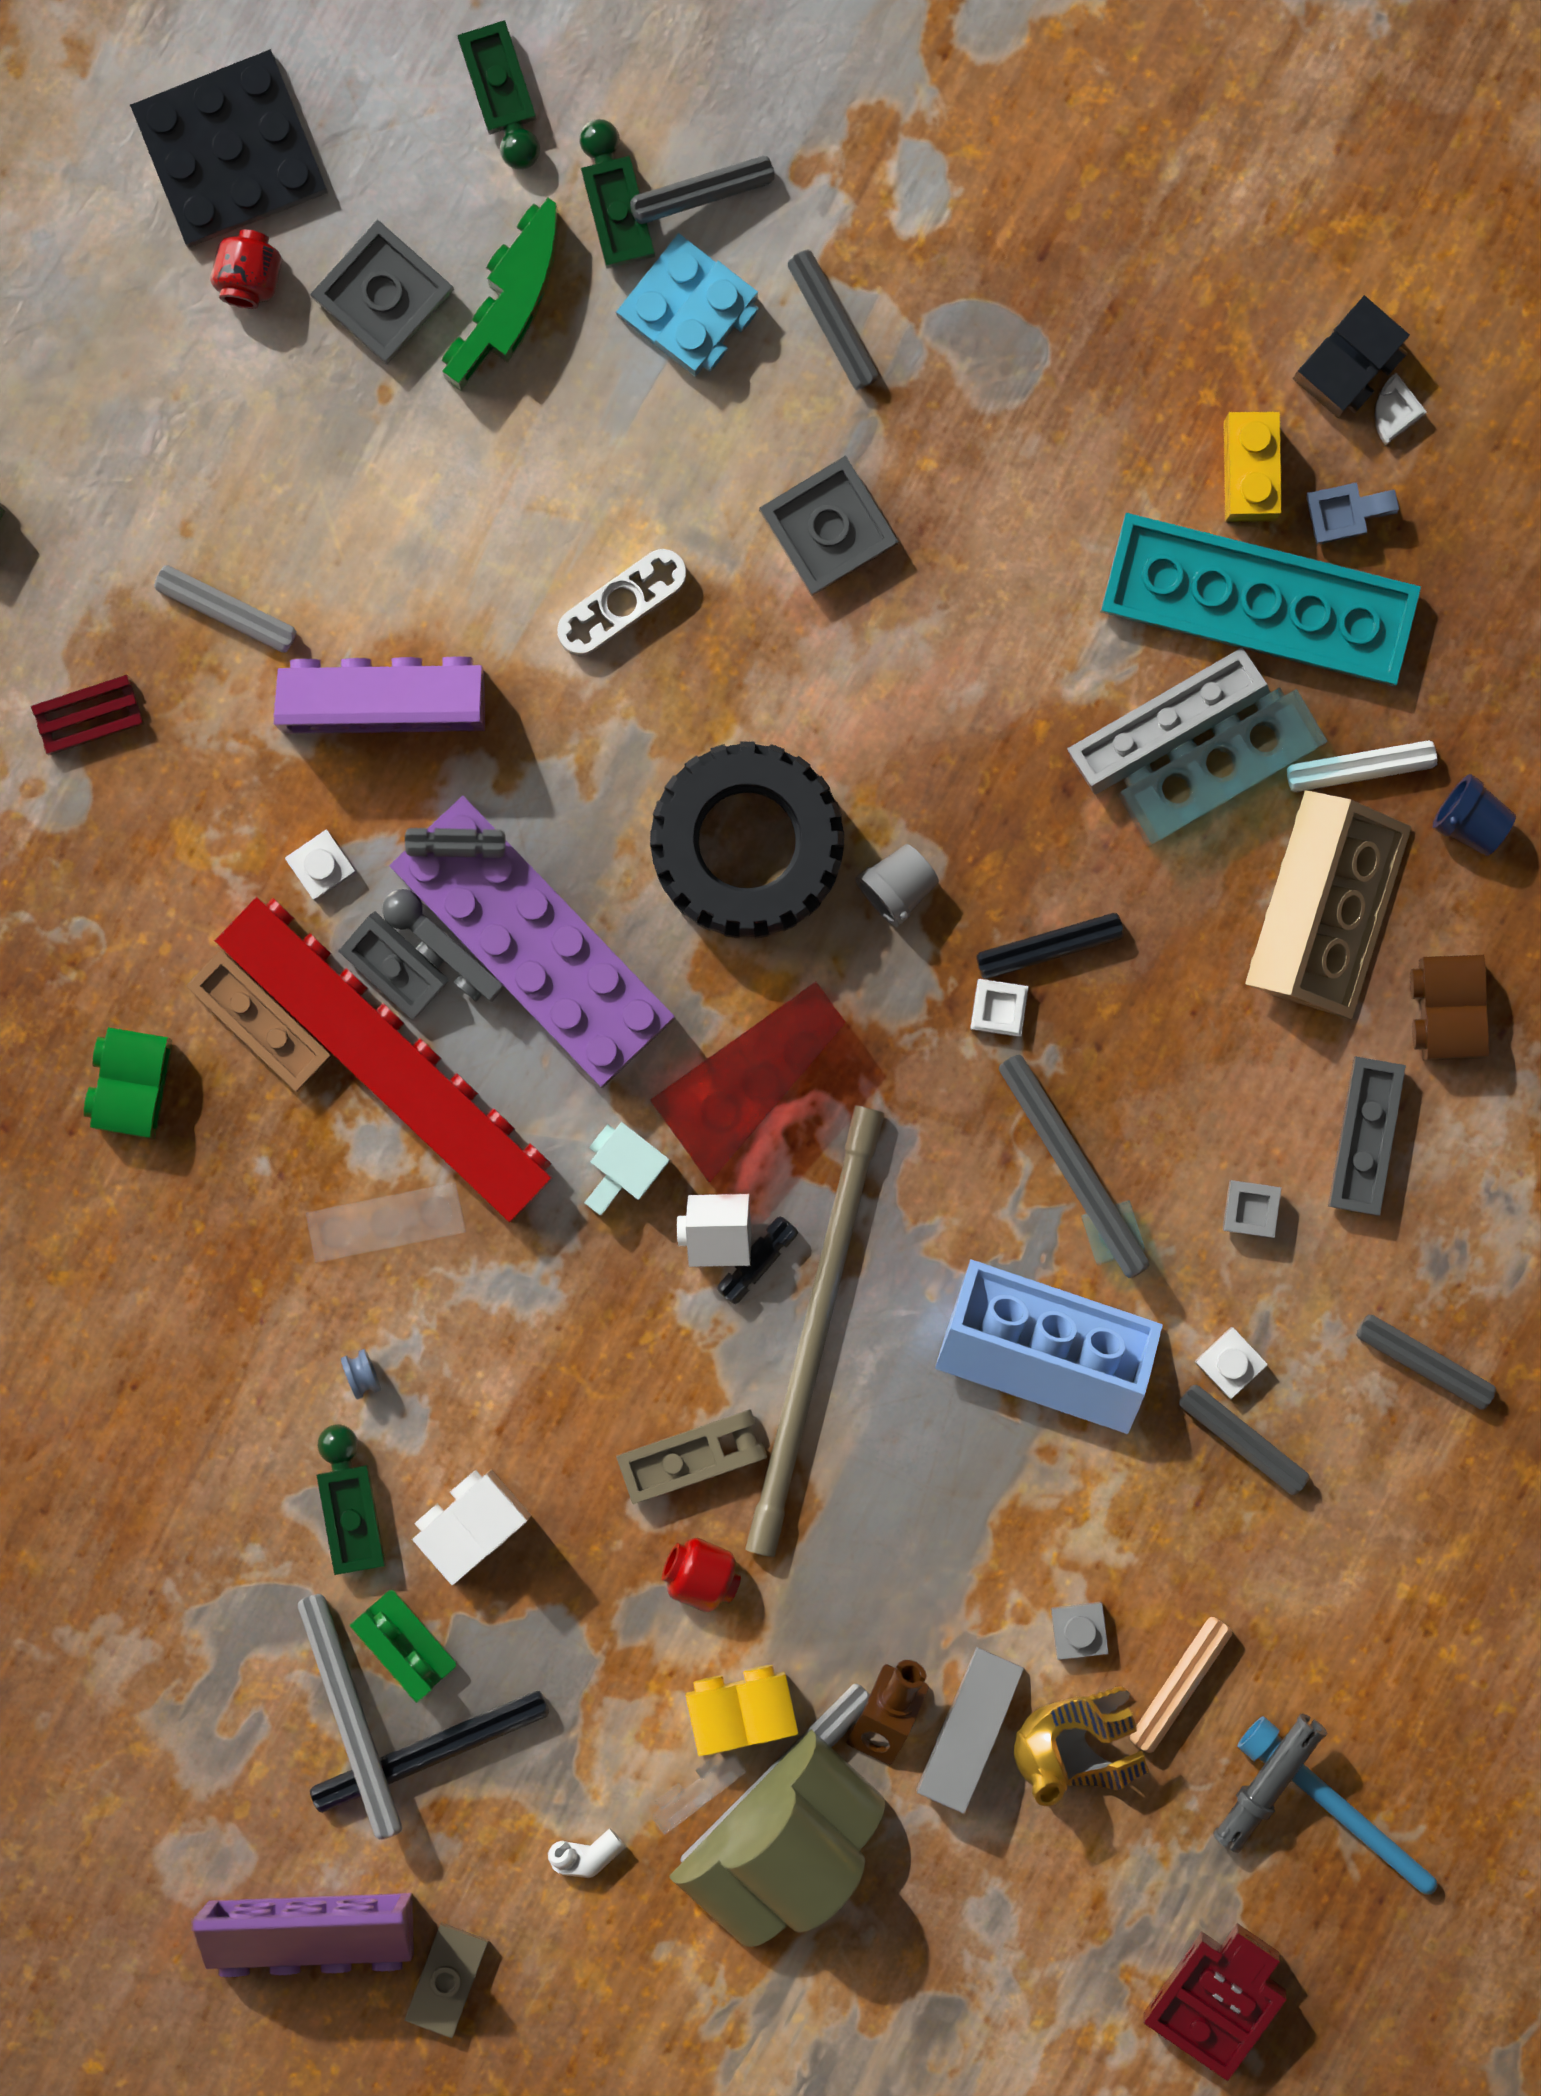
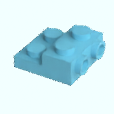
M678 233L618 308L616 315L696 377L703 367L709 372L715 368L728 350V347L723 344L725 339L734 328L740 332L744 331L760 308L754 304L758 299V291L721 262H715Z

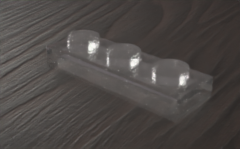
M456 1182L306 1213L315 1263L466 1232Z

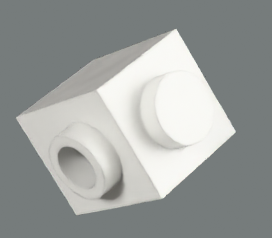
M749 1194L688 1195L686 1216L677 1217L678 1246H687L689 1267L750 1266L752 1226Z

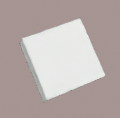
M978 979L970 1029L1021 1037L1028 986Z

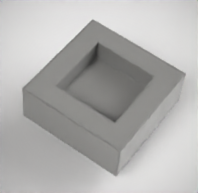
M1229 1180L1222 1231L1274 1238L1282 1187Z
M1102 1602L1051 1608L1058 1660L1108 1654Z

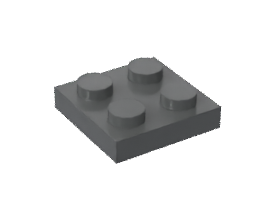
M377 219L310 295L385 364H388L453 292L454 288Z
M846 455L759 508L760 513L811 596L898 544L897 538Z

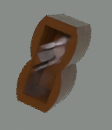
M1484 955L1434 956L1419 959V968L1411 969L1410 971L1412 999H1420L1421 1019H1413L1412 1023L1414 1050H1422L1423 1061L1482 1059L1488 1057L1489 1032Z

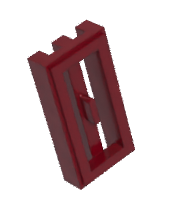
M128 675L31 706L33 716L36 718L39 734L44 743L45 752L48 756L144 724ZM123 691L124 697L51 721L47 719L46 714L112 692ZM128 707L130 713L128 717L54 741L52 735L54 731Z

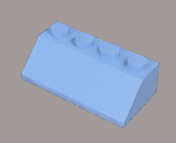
M971 1259L943 1339L935 1369L1129 1434L1146 1393L1163 1324Z

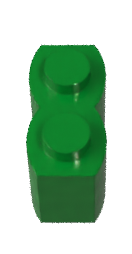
M110 1027L107 1028L105 1038H97L92 1064L93 1067L100 1068L99 1079L96 1088H88L84 1103V1117L91 1118L90 1128L155 1139L169 1068L172 1039Z

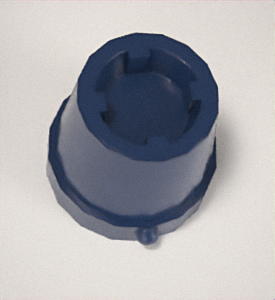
M1468 774L1456 785L1435 816L1432 828L1444 836H1450L1483 855L1489 856L1499 847L1510 832L1516 820V814L1487 790L1482 781L1472 774Z

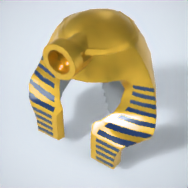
M1114 1687L1112 1690L1107 1689L1105 1692H1099L1097 1695L1091 1694L1089 1697H1074L1042 1706L1030 1714L1021 1729L1017 1731L1014 1745V1757L1017 1767L1024 1779L1033 1785L1032 1795L1040 1806L1056 1804L1061 1800L1064 1792L1067 1791V1786L1087 1785L1121 1790L1134 1779L1149 1773L1142 1750L1111 1763L1097 1755L1085 1741L1084 1734L1086 1731H1089L1102 1743H1111L1137 1732L1134 1717L1129 1708L1116 1714H1110L1111 1711H1115L1118 1706L1123 1705L1129 1699L1130 1692L1124 1687Z

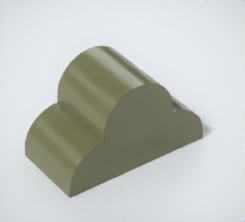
M811 1729L669 1877L746 1947H754L765 1943L776 1936L787 1925L796 1932L809 1931L832 1917L856 1889L865 1867V1858L860 1850L871 1838L882 1819L885 1808L884 1798L880 1792Z

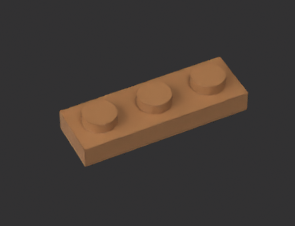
M220 950L186 985L196 997L296 1092L332 1056L223 950Z

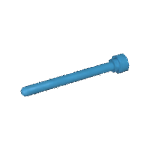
M1262 1716L1246 1731L1237 1747L1253 1761L1258 1758L1263 1763H1266L1283 1739L1278 1736L1280 1730ZM1302 1765L1292 1779L1298 1787L1421 1893L1429 1895L1436 1891L1437 1880L1433 1875L1307 1766Z

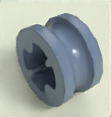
M366 1349L360 1350L358 1356L354 1359L348 1356L341 1358L345 1375L357 1400L363 1398L366 1390H373L374 1393L381 1391L377 1374Z

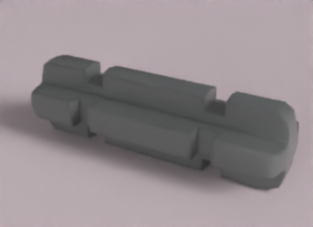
M409 828L405 833V852L409 856L427 857L428 853H434L435 857L476 858V854H483L484 858H501L504 856L506 849L505 833L502 830L483 829V833H477L476 829L435 828L434 832H428L427 828Z

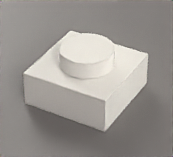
M327 829L285 857L314 901L356 873Z
M1233 1327L1227 1330L1194 1361L1229 1399H1232L1268 1365Z

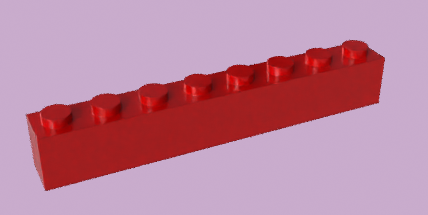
M255 897L214 941L508 1222H512L551 1182L553 1177L546 1170L552 1163L531 1143L523 1150L509 1136L515 1128L497 1110L493 1108L486 1115L472 1101L479 1093L458 1073L451 1079L443 1074L435 1066L442 1058L421 1038L412 1044L400 1033L399 1030L405 1023L384 1003L375 1009L362 996L368 988L349 969L345 968L341 974L335 971L325 961L332 953L311 933L302 939L288 925L295 918L280 903L272 898L265 904L261 899Z

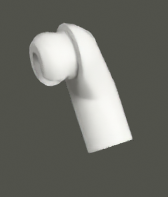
M609 1828L591 1846L566 1841L556 1842L549 1849L548 1860L553 1869L562 1875L592 1878L626 1848V1845Z

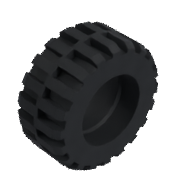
M740 741V744L725 746V744L710 748V752L700 757L696 755L684 764L685 767L676 776L673 775L665 786L660 800L656 803L652 828L650 830V847L658 879L674 905L684 915L695 921L697 925L708 931L712 930L733 938H762L776 932L786 931L796 926L797 923L808 915L810 916L820 906L827 894L830 893L836 881L844 850V831L838 802L835 801L827 782L811 768V764L800 756L795 757L785 752L784 748L772 744L770 746L755 744V741ZM740 793L760 794L778 803L788 814L795 831V850L786 870L774 881L756 888H738L719 880L707 868L699 847L701 826L709 811L721 800Z

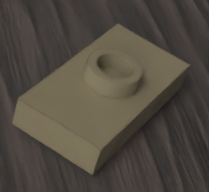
M441 1922L404 2021L452 2038L486 1949L488 1939Z

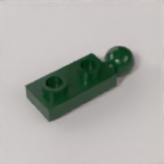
M503 20L457 35L488 134L504 131L505 136L500 144V154L503 161L509 167L518 170L531 167L539 158L540 144L532 132L524 129L523 124L537 120L506 21Z
M594 119L586 123L579 135V143L583 152L588 157L594 159L595 164L581 168L606 269L655 257L647 223H637L631 210L630 201L635 195L640 194L630 156L614 158V153L619 146L620 140L616 127L607 120Z
M341 1424L331 1425L322 1431L318 1438L317 1446L321 1457L331 1464L332 1471L320 1473L316 1476L334 1575L383 1567L386 1563L369 1467L364 1465L352 1468L351 1460L357 1453L358 1439L349 1427Z

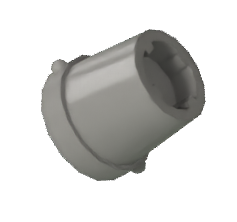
M905 844L873 867H867L855 878L858 887L871 905L885 920L895 927L900 926L910 917L909 913L939 882L938 876L930 864L909 844Z

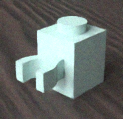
M623 1122L616 1129L607 1124L589 1147L596 1153L590 1162L605 1173L606 1176L584 1203L599 1215H602L622 1188L640 1200L669 1163L670 1159Z

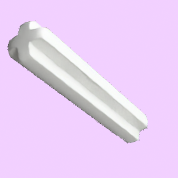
M1428 740L1292 764L1287 768V778L1291 791L1299 792L1431 769L1437 765V753L1433 741Z

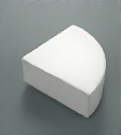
M1397 373L1386 382L1379 393L1375 406V424L1384 445H1387L1427 413Z

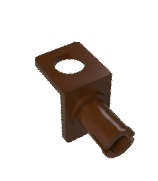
M903 1660L897 1664L896 1668L888 1664L883 1665L863 1712L846 1743L850 1747L885 1764H893L909 1736L929 1689L928 1684L925 1683L927 1675L922 1665L913 1660ZM874 1732L880 1734L887 1739L890 1745L885 1747L874 1745L865 1738L864 1733Z

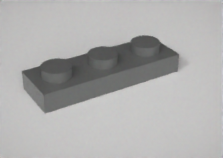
M1357 1056L1353 1058L1328 1207L1380 1216L1406 1065Z

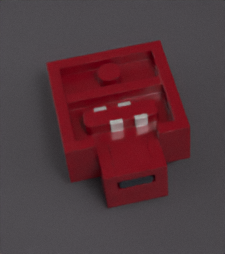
M1238 1923L1222 1945L1201 1931L1145 2010L1143 2023L1223 2079L1229 2081L1287 2000L1286 1989L1269 1978L1280 1962L1279 1951Z

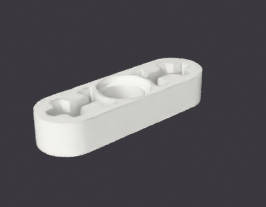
M655 550L567 611L561 617L557 629L562 646L574 655L584 656L591 654L681 590L686 580V569L681 557L671 550ZM660 561L664 566L673 563L676 566V569L672 572L674 582L669 586H666L663 581L656 582L648 588V591L655 597L649 602H645L641 588L630 578L640 574L642 583H644L654 575L652 565L655 562ZM619 588L632 591L637 599L635 610L630 615L624 617L612 614L607 607L609 595ZM595 603H599L603 617L614 626L605 632L600 622L589 631L592 639L589 643L584 645L579 639L571 643L567 638L572 633L570 623L575 619H578L582 624L589 622L596 615L588 608Z

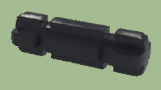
M777 1217L766 1229L768 1234L764 1238L760 1236L751 1246L750 1266H734L736 1268L734 1273H728L718 1284L717 1289L719 1293L731 1303H739L749 1292L747 1287L751 1283L755 1285L781 1255L779 1250L783 1246L787 1248L798 1234L796 1227L784 1217Z

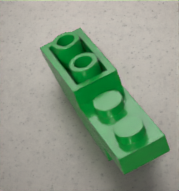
M549 197L541 207L536 204L530 206L517 225V229L521 233L509 248L505 244L501 245L490 259L486 269L491 273L487 280L489 287L500 295L496 300L489 296L482 303L472 319L477 326L466 340L458 337L442 358V362L446 364L442 371L445 379L461 391L491 351L507 363L523 341L538 312L549 282L557 243L558 210L556 203Z

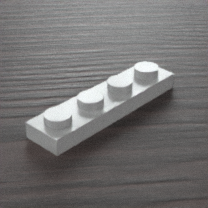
M1242 647L1072 745L1067 750L1077 769L1094 795L1269 695V688Z

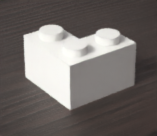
M477 1470L472 1472L450 1492L456 1499L453 1504L444 1511L437 1503L414 1523L421 1532L412 1540L451 1585H454L485 1556L496 1549L531 1516L492 1470L483 1477Z

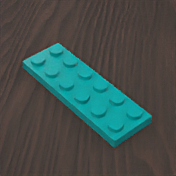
M1125 513L1100 613L1239 648L1243 647V649L1395 687L1398 682L1421 586Z

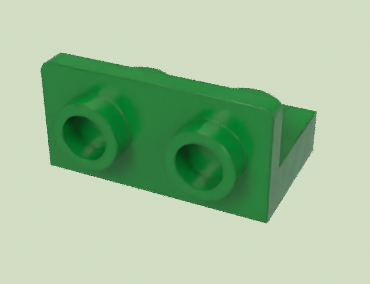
M394 1590L387 1591L349 1625L416 1703L428 1694L457 1665L453 1657Z

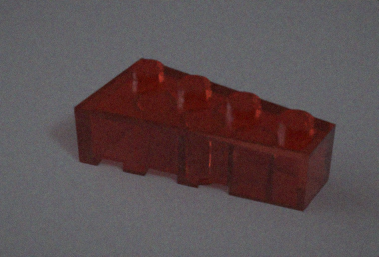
M815 981L650 1099L709 1183L713 1181L768 1114L782 1100L846 1022Z

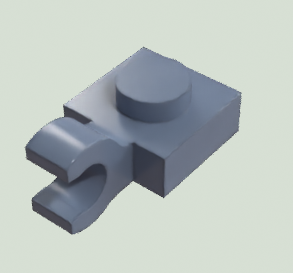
M1357 482L1310 492L1306 495L1317 545L1367 534L1365 519L1398 513L1397 510H1399L1395 490L1360 497Z

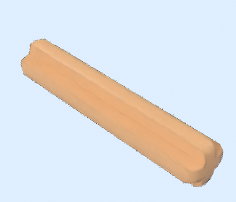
M1215 1617L1208 1618L1137 1724V1732L1130 1735V1740L1134 1745L1147 1753L1155 1751L1232 1636V1630L1229 1626Z

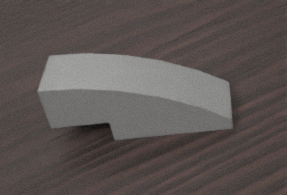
M976 1647L916 1788L918 1794L963 1814L965 1813L1024 1669L1023 1667Z

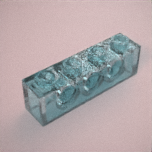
M1281 688L1272 691L1254 702L1258 712L1242 721L1238 714L1235 713L1211 727L1210 729L1215 737L1197 746L1195 741L1191 739L1167 753L1171 761L1169 764L1155 772L1148 764L1123 779L1128 788L1122 790L1118 797L1148 847L1313 752L1327 742L1297 689L1287 695L1283 693ZM1265 725L1274 731L1277 742L1272 751L1262 752L1254 748L1250 741V733L1253 727ZM1223 751L1231 757L1233 770L1229 776L1219 778L1208 771L1206 759L1209 753ZM1178 776L1187 782L1189 797L1185 802L1173 803L1165 798L1162 785L1166 778Z

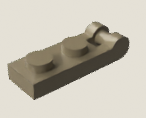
M751 1409L616 1455L632 1504L767 1458L763 1443L757 1444L751 1426L756 1424ZM732 1432L738 1451L724 1456L718 1437Z

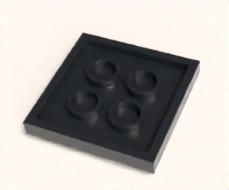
M271 49L130 104L187 248L328 193Z

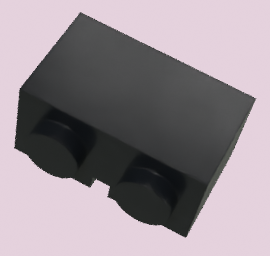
M1365 295L1333 330L1334 332L1321 343L1298 369L1293 377V380L1337 418L1347 408L1355 414L1375 392L1368 385L1380 370L1389 376L1408 354L1401 346L1410 334Z

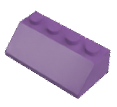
M399 657L392 658V667H371V659L345 658L341 659V667L321 668V660L293 659L290 660V668H278L274 725L283 734L485 731L484 669L482 665H473L472 657L442 658V666H422V658Z

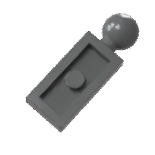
M399 889L391 892L385 898L382 906L385 921L393 928L400 930L410 929L422 941L416 949L437 968L446 961L460 975L454 983L475 1002L482 995L492 1002L505 988L422 914V902L414 892Z

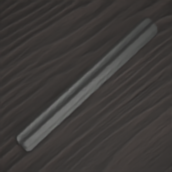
M1018 1054L1005 1060L999 1066L1000 1073L1121 1270L1128 1278L1142 1273L1149 1267L1147 1257L1025 1059Z

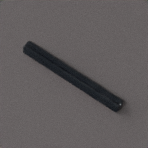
M534 1691L380 1757L379 1759L388 1785L547 1717L549 1708L543 1694L540 1691ZM353 1770L319 1783L310 1790L313 1804L318 1812L321 1813L361 1797Z

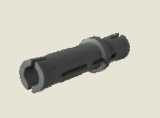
M1300 1714L1296 1723L1249 1786H1242L1236 1794L1237 1803L1220 1826L1213 1832L1214 1837L1224 1847H1227L1229 1842L1232 1841L1233 1844L1230 1846V1850L1239 1853L1262 1820H1269L1275 1812L1274 1803L1319 1742L1327 1735L1326 1729L1317 1720L1314 1719L1309 1725L1310 1716Z

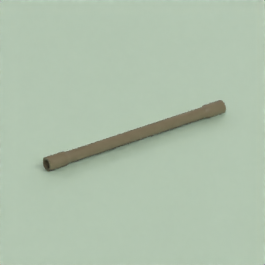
M856 1105L854 1108L836 1196L761 1498L754 1511L745 1548L749 1552L769 1557H775L785 1517L784 1507L869 1164L875 1154L885 1114L881 1111Z

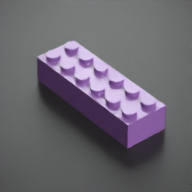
M462 795L428 828V832H434L435 828L476 829L477 833H483V829L495 828ZM507 841L505 854L501 858H484L483 854H476V858L435 857L434 853H428L427 857L409 856L404 851L389 865L601 1088H604L676 1019L662 1002Z

